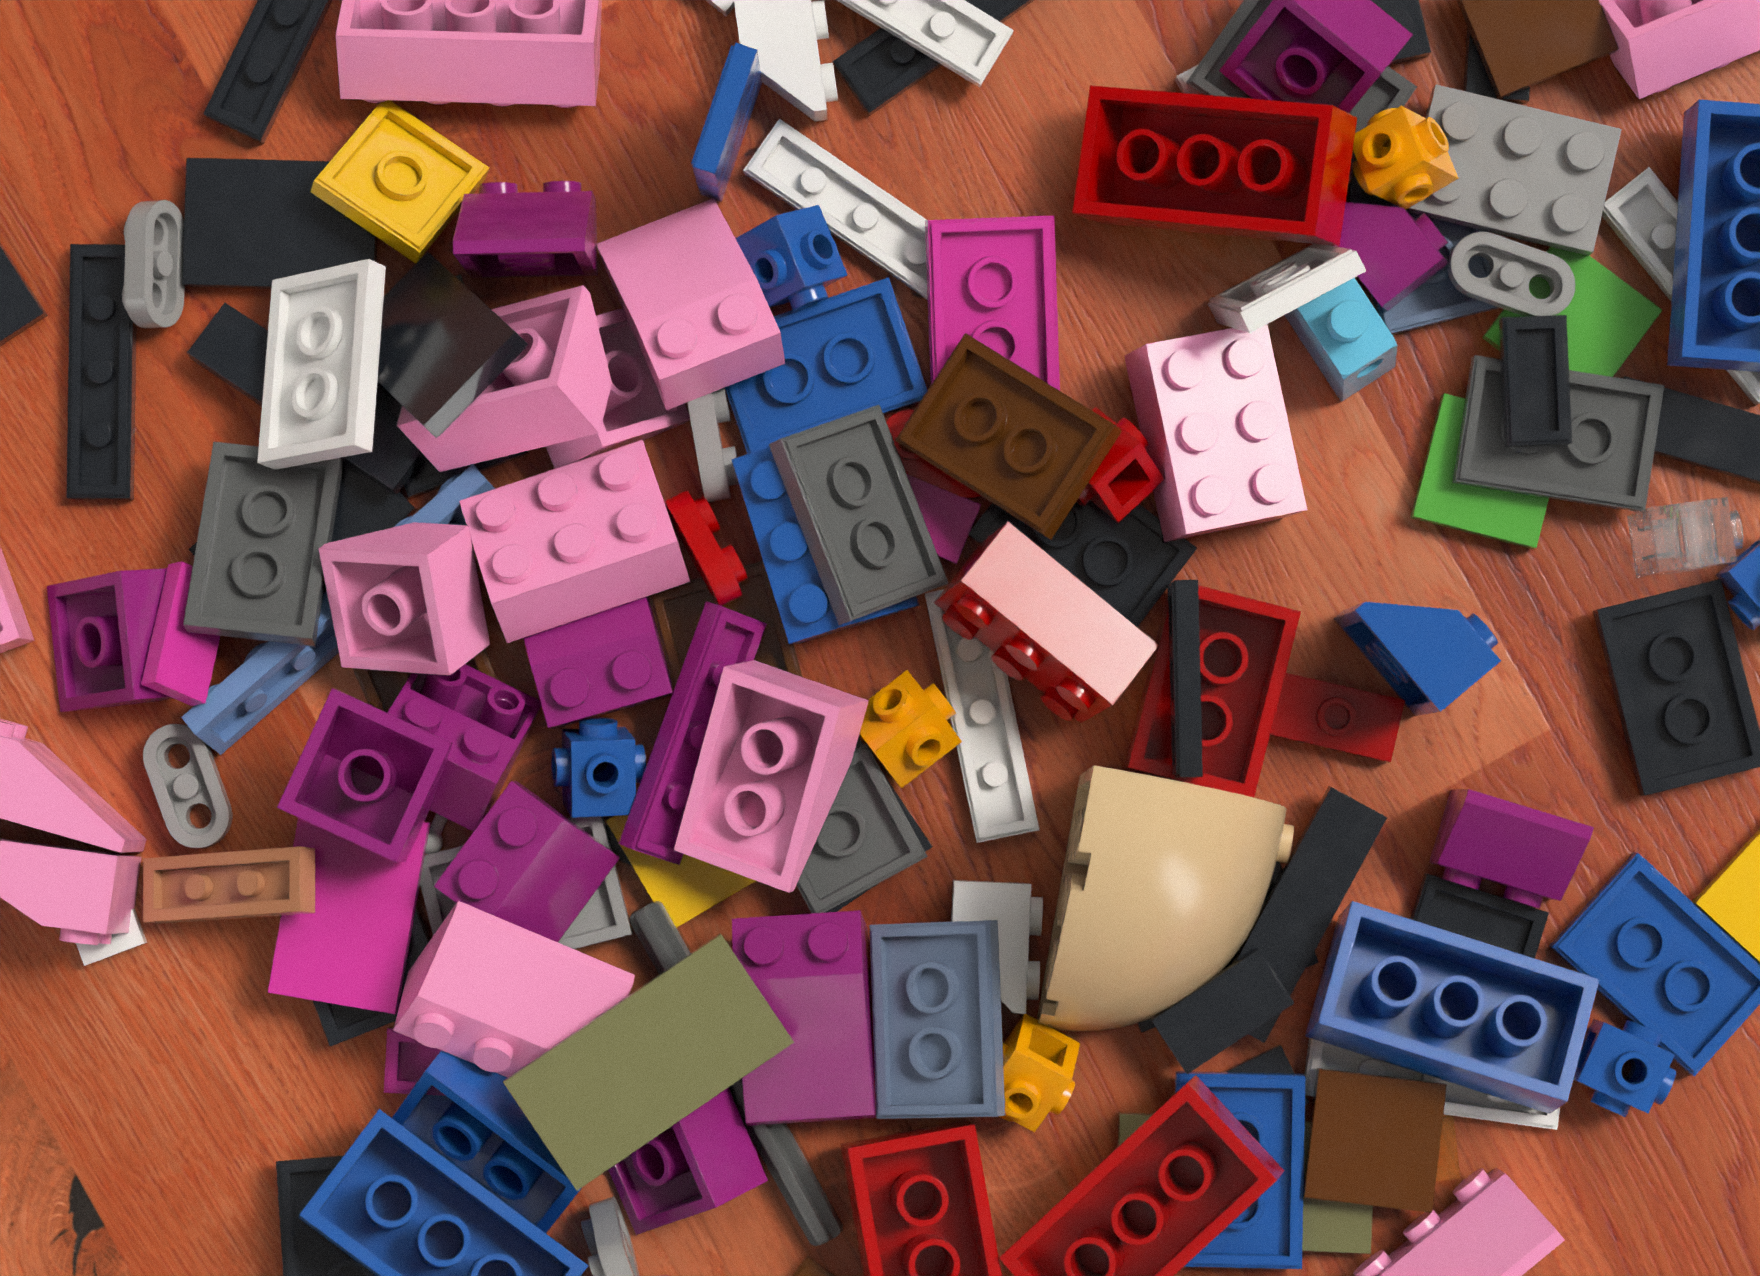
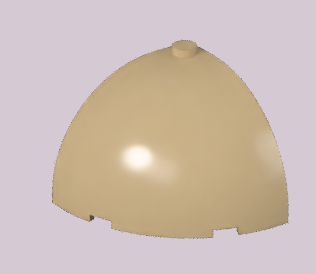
M1093 765L1079 776L1037 1014L1038 1023L1055 1030L1072 1032L1122 1028L1152 1018L1187 997L1221 972L1240 949L1258 918L1272 879L1276 861L1288 862L1294 826L1284 824L1287 808L1241 794Z

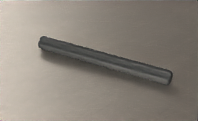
M660 901L649 903L629 917L631 926L658 974H661L690 954L665 906ZM741 1078L729 1088L750 1138L809 1243L813 1246L827 1243L843 1231V1224L786 1123L747 1126Z

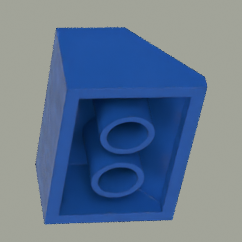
M770 447L731 459L789 644H801L920 606L918 598L915 596L838 625Z
M1363 602L1342 611L1334 618L1400 699L1405 700V705L1415 716L1441 712L1501 662L1492 650L1498 644V640L1487 625L1474 613L1466 618L1459 610Z
M441 1050L422 1074L392 1119L543 1232L547 1233L582 1188L576 1191L506 1088L503 1080L508 1077L495 1072L485 1071L474 1063ZM434 1086L446 1096L426 1094Z

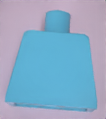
M1355 278L1284 315L1341 402L1393 369L1396 365L1398 345Z

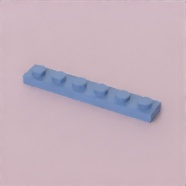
M472 464L462 474L448 479L440 487L437 495L416 514L401 520L394 527L413 522L466 525L459 501L496 488ZM327 591L323 594L315 646L272 641L256 646L248 653L240 667L220 684L209 688L206 704L192 707L181 717L198 738L220 755L339 653Z

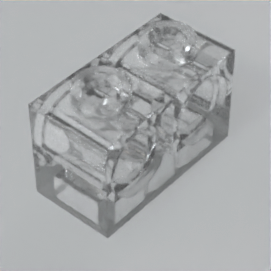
M1728 497L1650 507L1627 516L1636 579L1710 569L1736 562L1735 549L1743 547L1741 518L1737 510H1729Z

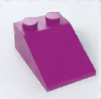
M576 181L543 183V192L518 193V185L515 183L491 182L480 184L479 194H464L453 238V255L471 278L598 276L596 198L592 191H581V183Z
M648 596L524 638L548 728L564 727L578 723L582 719L599 717L666 698L673 694V685Z
M861 911L732 919L734 954L794 1041L793 1044L742 1078L747 1126L876 1118L869 935Z

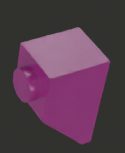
M1352 202L1345 203L1340 246L1336 247L1357 251L1366 269V272L1358 275V277L1381 307L1387 311L1448 264L1439 251L1448 241L1425 213L1414 220L1404 208Z

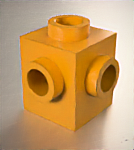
M1401 105L1398 108L1386 109L1375 114L1368 120L1365 128L1355 133L1353 152L1357 160L1352 163V169L1360 186L1371 196L1376 195L1406 210L1459 179L1448 153V140L1439 124L1431 117L1424 118Z
M908 670L868 699V705L859 733L900 788H903L962 742L947 721L956 714V711L934 683L923 690Z
M1024 1014L1003 1043L1005 1115L999 1117L1007 1121L1016 1122L1035 1133L1049 1112L1059 1115L1066 1106L1075 1087V1081L1072 1080L1080 1043L1049 1026L1039 1024L1037 1019Z

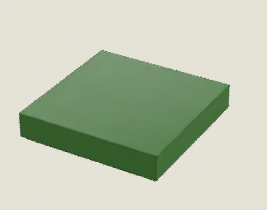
M1549 247L1546 252L1563 259L1571 268L1575 278L1574 296L1570 304L1557 314L1567 315L1569 370L1613 377L1662 312V309L1591 256ZM1534 277L1529 282V291L1537 299H1546L1550 294V286L1545 279ZM1503 309L1482 338L1500 351L1499 320L1502 317L1525 316Z
M1442 394L1410 518L1530 549L1537 548L1549 498L1452 483L1465 398Z

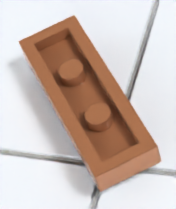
M298 846L143 858V922L163 924L315 913V848Z

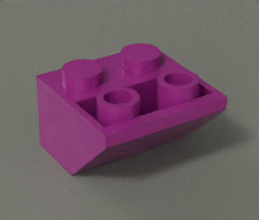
M464 664L451 675L411 673L387 713L453 743L430 810L475 831L500 793L542 705L540 700Z

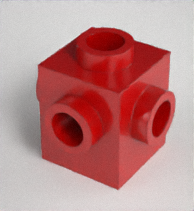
M1095 407L1092 409L1093 412L1116 425L1122 432L1076 502L1081 506H1085L1091 500L1119 523L1165 479L1145 450L1149 443L1144 435L1128 419L1122 417L1116 423Z

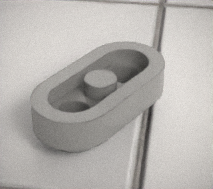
M168 200L142 201L132 207L124 226L125 272L122 302L129 317L137 326L141 328L170 327L178 321L184 306L185 286L182 284L184 219L177 206Z
M1476 232L1464 237L1449 255L1447 264L1448 275L1452 284L1459 292L1525 317L1557 315L1570 304L1575 293L1574 274L1563 259L1490 232ZM1481 256L1489 262L1490 272L1487 277L1478 278L1471 274L1468 268L1471 257ZM1541 277L1548 282L1550 294L1546 299H1537L1532 296L1529 291L1531 278Z
M725 388L687 402L704 498L708 502L731 499L729 486L739 484L731 460L737 458L735 446L723 448L718 423L730 421Z
M169 724L160 727L146 741L143 750V762L170 835L186 847L205 848L213 846L227 835L232 824L233 813L210 746L198 738L187 725ZM177 744L186 746L190 753L189 762L180 769L173 767L168 758L170 749ZM200 803L206 805L212 815L210 823L202 829L194 826L190 819L191 810Z
M613 1196L589 1205L591 1218L582 1221L581 1225L592 1256L588 1257L592 1275L639 1276L630 1234L615 1197Z

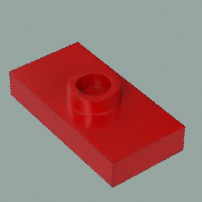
M1286 673L1270 735L1389 763L1392 761L1405 700Z

